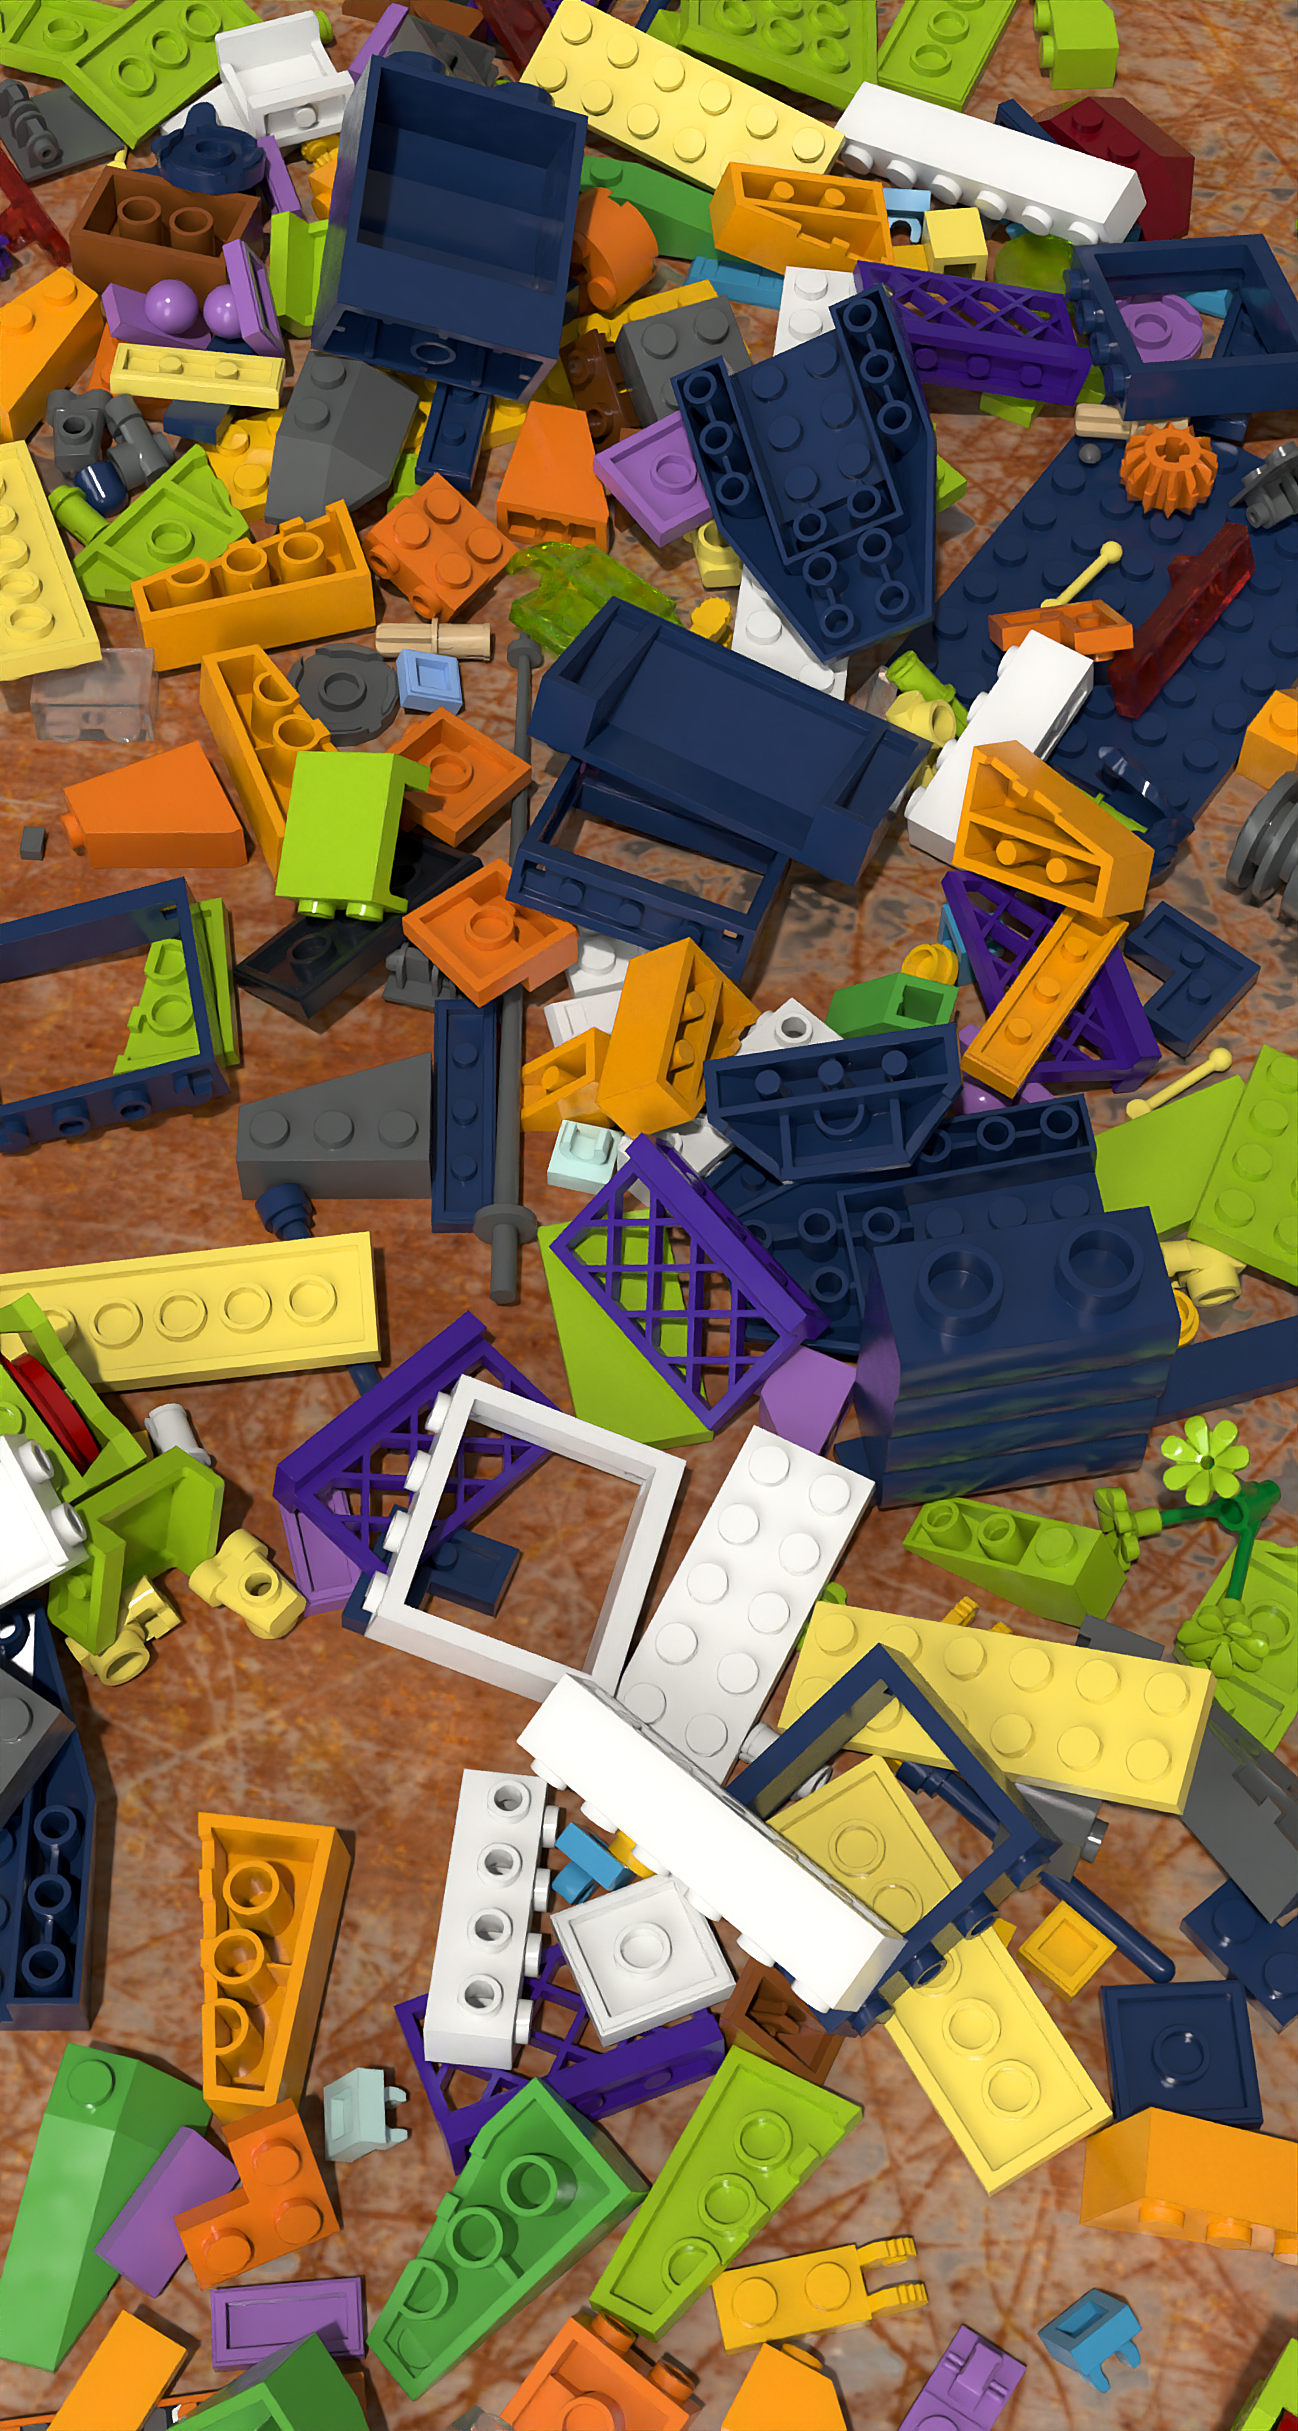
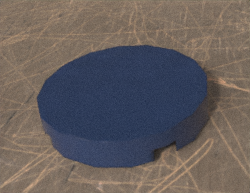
M205 124L197 126V134L184 136V128H180L163 137L157 148V167L161 177L179 188L206 194L235 193L252 188L263 179L266 171V152L262 146L257 148V139L247 132L229 126Z

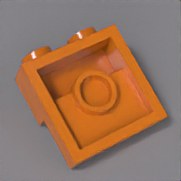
M438 472L410 498L406 496L369 531L361 546L369 566L378 576L389 579L408 597L411 606L418 614L426 619L438 618L439 623H450L515 560L520 552L504 534Z
M442 706L422 722L416 721L411 724L403 737L385 752L398 754L431 768L428 792L404 791L399 828L408 833L419 824L453 848L457 847L531 783L532 766Z
M501 857L402 918L404 935L479 1008L519 982L531 992L578 961L577 941L580 935L576 924L505 899L512 868Z
M600 2310L595 2318L584 2311L570 2316L489 2431H688L702 2411V2408L689 2398L696 2387L682 2371L662 2359H659L655 2366L652 2367L630 2349L636 2340V2336L623 2322L603 2310Z

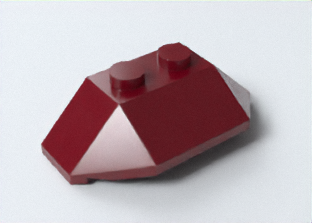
M1088 96L1047 107L1032 116L1060 146L1136 170L1146 200V205L1136 220L1142 227L1138 242L1181 239L1188 235L1195 157L1125 98Z

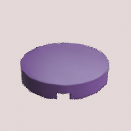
M1173 293L1114 297L1143 363L1189 360L1200 357L1204 337L1202 331L1203 322L1199 312L1185 299Z

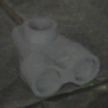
M57 389L48 394L46 421L53 427L55 466L65 477L74 480V477L83 469L103 461L101 441L104 428H107L111 421L105 412V406L114 398L108 391L93 389L83 395H77L69 390Z
M128 393L120 394L112 398L105 406V412L111 420L108 424V430L117 443L116 446L107 449V456L109 462L113 463L127 491L142 484L148 489L170 468L169 465L175 463V457L161 431L151 435L143 421L144 416L132 395Z

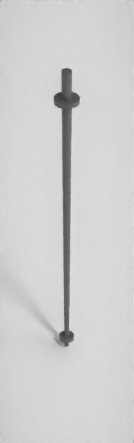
M522 631L519 639L508 645L507 661L511 666L518 669L514 755L528 763V735L526 733L529 726L530 669L537 667L541 663L542 648L537 642L530 640L529 632ZM527 786L512 798L509 866L512 869L518 847L526 835ZM520 982L508 989L506 996L503 995L493 1204L479 1209L473 1218L474 1234L480 1240L492 1244L490 1299L497 1303H510L515 1300L517 1245L532 1240L537 1234V1216L530 1209L518 1205L523 985Z

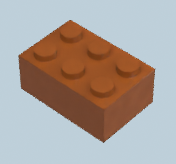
M106 165L68 234L73 275L92 290L104 292L109 284L113 283L146 295L150 288L160 281L178 279L192 288L198 298L199 312L203 313V304L208 294L217 286L230 283L222 248L223 245L240 239L260 258L264 250L261 197L237 192L226 194L191 192L172 185L160 176Z

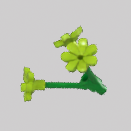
M1197 1415L1185 1422L1184 1428L1187 1436L1185 1441L1176 1436H1168L1161 1446L1163 1456L1176 1462V1466L1169 1468L1163 1474V1481L1166 1487L1172 1491L1187 1489L1185 1498L1192 1505L1159 1512L1157 1507L1132 1511L1128 1506L1126 1494L1122 1487L1095 1488L1094 1499L1100 1508L1097 1513L1100 1529L1104 1533L1108 1532V1535L1105 1537L1123 1571L1129 1570L1131 1568V1561L1138 1559L1140 1556L1138 1538L1161 1533L1162 1526L1206 1517H1218L1223 1526L1238 1532L1240 1538L1226 1598L1219 1602L1218 1607L1216 1605L1202 1607L1198 1619L1185 1620L1177 1634L1178 1640L1186 1643L1183 1653L1187 1658L1199 1662L1210 1657L1209 1670H1212L1217 1677L1228 1678L1232 1676L1234 1662H1237L1244 1670L1256 1671L1262 1667V1658L1269 1654L1268 1635L1265 1632L1252 1630V1620L1244 1615L1245 1606L1241 1599L1254 1541L1262 1524L1261 1519L1267 1517L1272 1506L1280 1501L1281 1491L1274 1481L1264 1480L1260 1483L1256 1481L1245 1482L1235 1474V1471H1242L1250 1466L1251 1456L1246 1446L1236 1445L1240 1433L1234 1423L1229 1420H1222L1211 1432V1428L1205 1419ZM1214 1491H1217L1220 1495L1218 1499L1210 1501Z

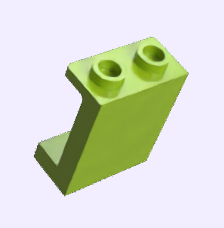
M291 211L271 215L269 282L279 326L298 338H304L312 335L329 218L307 223Z
M297 751L275 896L299 903V914L322 919H334L336 909L346 910V916L374 922L383 921L384 912L407 913L408 900L394 896L389 891L404 791L428 792L431 768L395 753Z
M176 1445L74 1506L73 1508L82 1520L86 1530L87 1538L82 1541V1544L90 1558L50 1580L47 1620L94 1656L113 1645L116 1637L121 1590L144 1574L152 1580L169 1568H177L191 1577L193 1571L202 1562L215 1557L225 1487L223 1479L211 1468L200 1463Z

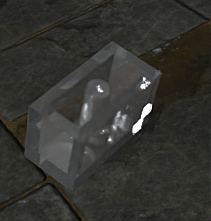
M100 648L102 660L80 664L74 668H61L33 674L30 706L38 740H55L58 742L104 740L119 743L155 741L160 682L154 648Z

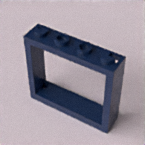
M1263 234L1073 246L1070 269H1065L1062 275L1066 284L1064 301L1071 302L1075 311L1077 330L1079 334H1085L1090 345L1093 366H1099L1104 377L1106 396L1113 397L1123 422L1298 409V301ZM1236 288L1269 354L1143 363L1113 296Z
M571 755L518 847L505 899L650 951L690 937L728 978L740 982L786 880L793 859L600 769L599 773L585 768L584 772L580 773L584 761ZM576 809H580L765 875L747 914L555 846ZM725 930L737 933L736 938L725 935Z
M184 876L0 924V982L181 936L200 1050L198 1055L1 1105L0 1099V1152H18L25 1149L28 1145L58 1137H77L85 1134L89 1129L120 1121H139L148 1117L151 1113L182 1105L196 1106L206 1103L213 1097L231 1093L201 911ZM174 905L177 906V908H173V909H169V910H165V911H164V909H163V908L170 907V906H174Z
M882 1643L876 1644L725 1788L729 1794L764 1822L887 1704L897 1697L1011 1834L1003 1844L903 1936L908 1942L857 2012L830 2008L827 2013H822L805 2002L830 2035L856 2038L858 2035L862 2038L877 2023L886 2024L895 2011L891 2004L910 1987L913 1989L921 1988L937 1977L947 1964V1960L943 1956L963 1937L965 1940H971L985 1932L999 1917L1000 1912L996 1907L1016 1888L1019 1891H1024L1040 1881L1042 1877L1039 1873L1051 1862L1049 1857L1063 1845L1062 1841L905 1654ZM775 1962V1965L792 1985L796 1978Z

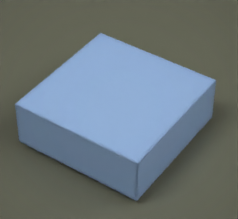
M403 648L396 660L401 707L434 712L442 706L456 716L463 704L457 658Z

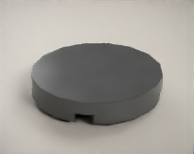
M354 643L327 644L315 649L316 655L308 657L305 661L301 657L292 665L286 679L300 695L299 703L313 720L319 718L331 733L330 742L334 747L357 746L376 739L393 724L400 709L398 676L393 666L391 669L384 662V657L374 649Z

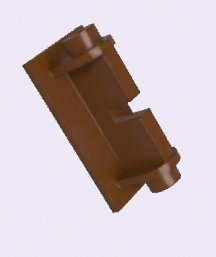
M592 329L560 348L559 355L577 409L586 412L595 455L619 443L621 428L642 429L641 421H638L629 392H618L616 385L623 383L625 380L614 350L616 348L614 341H608L605 333H598L597 329Z

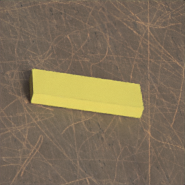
M118 343L110 374V390L112 394L128 393L133 396L279 409L286 376V359Z

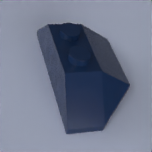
M955 1022L703 1061L708 1123L784 1185L910 1167L964 1088L958 1026Z

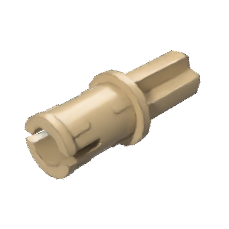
M1081 403L1077 405L1075 411L1074 430L1076 435L1080 437L1125 439L1126 443H1128L1131 435H1141L1147 423L1163 429L1167 422L1171 420L1176 429L1183 430L1188 427V417L1123 422L1116 405Z
M432 618V624L381 623L376 629V651L384 658H398L404 648L456 657L457 659H484V661H490V623H439L438 618Z

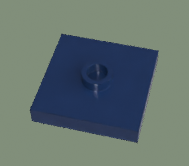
M1243 1979L1104 1986L1100 1988L1098 1999L1114 2124L1150 2107L1242 2130L1261 2128L1264 2119Z

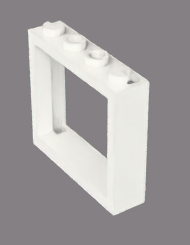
M462 1374L450 1395L438 1392L433 1409L427 1418L425 1429L434 1432L435 1435L429 1452L426 1453L418 1450L409 1469L404 1488L413 1491L414 1495L408 1512L405 1513L397 1510L386 1534L383 1549L393 1552L387 1573L375 1571L366 1591V1599L362 1609L372 1612L364 1636L540 1703L545 1702L565 1673L593 1681L613 1697L687 1461ZM468 1419L641 1485L582 1672L404 1605Z

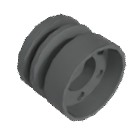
M1287 771L1256 804L1246 819L1230 857L1226 879L1238 888H1244L1254 880L1252 895L1259 900L1267 899L1283 882L1287 883L1280 904L1281 912L1298 921V773Z

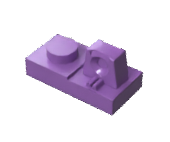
M962 2325L898 2431H990L1027 2368Z

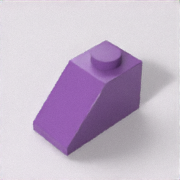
M799 1345L753 1393L760 1396L758 1414L760 1428L823 1458H827L854 1403L853 1393L857 1368Z

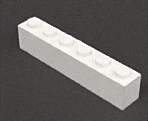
M865 81L834 128L845 134L846 143L841 150L843 162L851 170L859 174L866 175L871 172L888 178L892 183L903 189H912L914 187L920 190L931 191L936 198L946 204L955 205L958 202L970 207H978V210L990 219L1001 220L1005 218L1022 224L1034 234L1045 236L1049 233L1069 240L1074 246L1123 243L1146 205L1145 196L1136 170Z
M565 1673L516 1742L535 1757L530 1767L539 1777L559 1790L564 1791L569 1786L585 1800L580 1809L591 1821L613 1834L619 1828L636 1843L631 1852L637 1860L662 1877H667L669 1872L689 1887L683 1896L690 1905L716 1922H719L722 1916L742 1932L736 1940L741 1948L766 1966L772 1967L775 1962L780 1964L796 1978L791 1985V1989L802 2000L818 2011L827 2013L832 2008L857 2012L908 1942L900 1933L593 1681Z

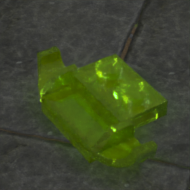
M555 541L538 543L512 555L509 558V563L504 568L508 573L514 575L530 567L542 575L539 588L512 602L508 620L559 657L612 596H616L686 629L674 613L676 602L592 543L581 549L568 543Z

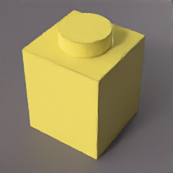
M978 207L924 211L921 244L924 245L929 272L985 281L988 251ZM930 293L932 297H942L939 294Z

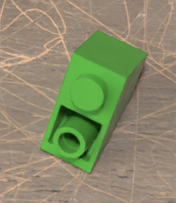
M897 972L836 990L824 1024L843 1039L953 1023L959 987Z

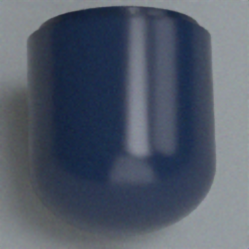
M101 461L83 469L74 477L73 486L79 487L86 494V502L104 518H110L119 514L127 506L129 500L128 491L112 462Z

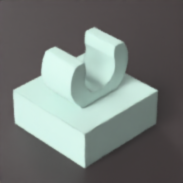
M563 1119L547 1170V1184L597 1195L616 1173L617 1146L624 1136V1132Z
M356 2068L324 2087L325 2160L353 2162L375 2149L387 2150L407 2139V2130L400 2128L392 2129L385 2124V2109H393L406 2101V2093L397 2087L384 2088L383 2070Z

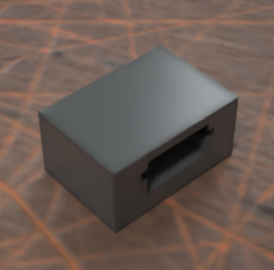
M24 826L20 846L21 859L43 860L47 839L45 828Z

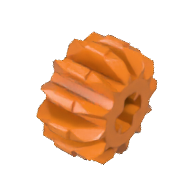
M1171 420L1167 422L1163 429L1147 423L1141 435H1131L1130 441L1126 445L1119 471L1120 483L1126 486L1127 501H1142L1144 514L1154 508L1162 509L1167 519L1174 509L1190 515L1197 503H1206L1207 497L1212 492L1218 469L1217 455L1211 452L1210 437H1195L1193 425L1183 430L1176 429Z

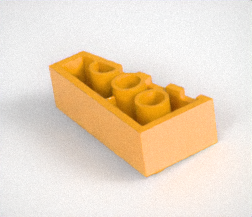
M344 499L326 505V515L307 523L300 516L279 524V534L254 544L251 543L248 537L230 543L221 557L206 562L200 557H195L130 583L138 634L150 674L201 663V656L254 644H259L264 650L376 626L371 573Z
M259 644L201 656L199 702L276 882L297 751L338 752V750L330 742L331 733L319 718L313 720L299 703L300 695Z
M198 1812V1836L202 1841V1869H199V1894L203 1902V1939H200L201 1968L204 1971L205 2004L202 2005L203 2099L224 2126L289 2098H292L298 2111L351 1857L336 1827Z

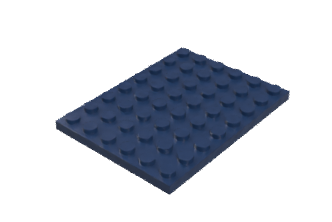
M1106 396L1100 403L1102 405H1116L1112 396ZM1194 430L1195 437H1210L1211 452L1217 455L1218 462L1212 492L1207 497L1206 503H1197L1190 515L1174 509L1168 519L1162 509L1154 508L1144 514L1142 501H1127L1126 486L1120 483L1119 471L1127 445L1126 440L1080 437L1075 433L935 603V620L915 628L879 672L878 686L897 696L903 694L892 682L887 680L885 674L897 658L912 650L917 658L943 685L951 684L956 689L954 696L969 711L977 696L983 691L989 694L998 681V668L1007 652H1003L989 638L988 616L1041 608L1043 601L1050 598L1056 599L1100 556V549L1103 544L1108 541L1117 542L1123 551L1121 559L1113 564L1108 563L1068 604L1101 599L1132 624L1134 648L1116 650L1114 658L1093 663V689L1045 763L1067 781L1092 797L1096 798L1099 793L1105 795V798H1108L1118 788L1119 774L1096 755V752L1101 746L1121 748L1128 757L1140 763L1161 784L1169 803L1177 811L1192 820L1195 825L1236 770L1248 726L1275 690L1296 689L1298 686V514L1291 515L1269 529L1262 526L1259 528L1253 527L1246 516V509L1248 508L1246 501L1232 508L1228 503L1245 488L1241 479L1253 470L1266 464L1265 461L1213 434ZM1091 443L1100 448L1101 458L1098 462L1086 463L1080 459L1079 451L1084 445ZM1144 636L1152 637L1158 645L1157 653L1151 657L1140 656L1135 651L1137 640Z

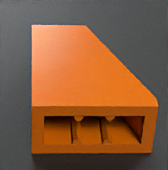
M536 401L530 402L496 499L497 529L513 542L607 560L609 554V510L602 481L593 472L595 451L585 411L561 405H551Z
M198 740L63 788L68 813L60 815L59 818L64 834L72 850L82 847L91 868H238L248 864L243 828Z

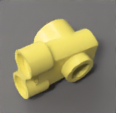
M714 518L683 535L686 541L693 544L702 583L705 587L738 586L741 583L743 562L718 531Z
M913 690L897 697L885 713V721L933 742L931 751L912 785L915 791L921 785L927 788L938 772L935 767L943 747L951 738L955 739L956 718L951 706L946 701L934 700L926 702L920 691Z
M1190 1237L1179 1241L1159 1242L1172 1289L1187 1287L1194 1306L1210 1307L1219 1305L1241 1294L1242 1288L1238 1274L1247 1266V1263Z
M245 1529L234 1531L225 1540L219 1553L215 1557L202 1562L193 1571L189 1579V1588L210 1606L217 1607L223 1603L241 1615L249 1630L255 1636L262 1639H276L286 1635L293 1629L298 1616L304 1611L306 1606V1599L266 1559L268 1548Z
M144 1574L120 1592L116 1637L113 1645L94 1656L70 1637L65 1639V1642L77 1661L92 1676L97 1674L103 1684L114 1686L131 1680L145 1668L150 1658L149 1651L144 1645L145 1642L153 1637L156 1639L160 1638L181 1623L182 1620L166 1596L161 1591L159 1592L152 1581Z

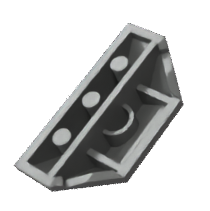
M309 351L276 433L264 513L265 523L279 526V524L299 516L307 523L326 515L325 506L344 499L350 513L389 488L420 405L419 395L391 369L323 351Z

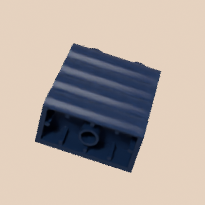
M401 51L393 53L386 58L372 54L345 106L339 139L337 167L330 202L328 229L321 264L319 291L312 327L311 349L527 404L558 361L588 116L555 107L554 98L546 90L532 84L508 82L494 88H489L451 77L447 67L440 60L425 53Z
M1149 1206L873 1247L853 1402L871 1480L875 1482L874 1494L878 1509L1140 1467L1146 1451L1147 1433L1152 1430L1155 1423L1158 1397L1163 1394L1166 1387L1169 1360L1174 1357L1177 1351L1181 1332L1180 1314Z

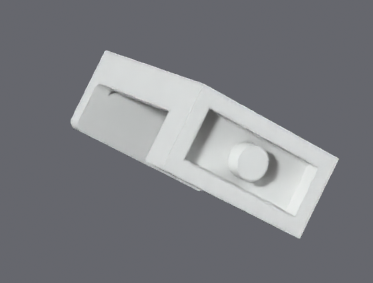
M305 11L218 33L215 36L220 79L247 132L252 137L257 139L274 135L280 148L341 132L345 106L355 85L348 70L336 72L321 44L318 18L314 11Z
M3 1434L0 1436V1609L90 1558L82 1544V1541L87 1538L82 1520L69 1503L64 1502L61 1504L49 1481L54 1476L53 1466L49 1457L37 1441L33 1439L28 1441L25 1434Z

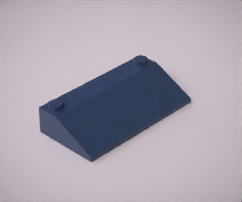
M612 596L542 676L526 733L546 743L557 752L572 755L814 868L826 878L839 880L854 887L874 857L933 746V742L616 596Z

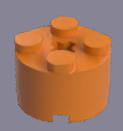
M603 187L589 188L578 196L569 276L579 284L577 318L581 314L586 316L599 311L609 316L656 276L658 268L653 269V260L659 256L658 244L647 221L628 201L620 206L609 199L608 196L613 191Z

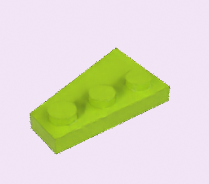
M222 897L199 901L197 904L201 911L226 1065L229 1066L240 1063L228 910ZM177 906L164 908V911L177 908ZM181 936L157 941L151 945L144 968L147 979L139 1006H133L127 1025L131 1033L124 1055H118L113 1071L114 1076L200 1054Z

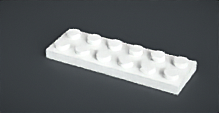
M756 1425L753 1426L620 1679L613 1696L616 1701L722 1788H724L742 1752V1745L754 1729L814 1611L816 1601H819L875 1492L874 1481Z

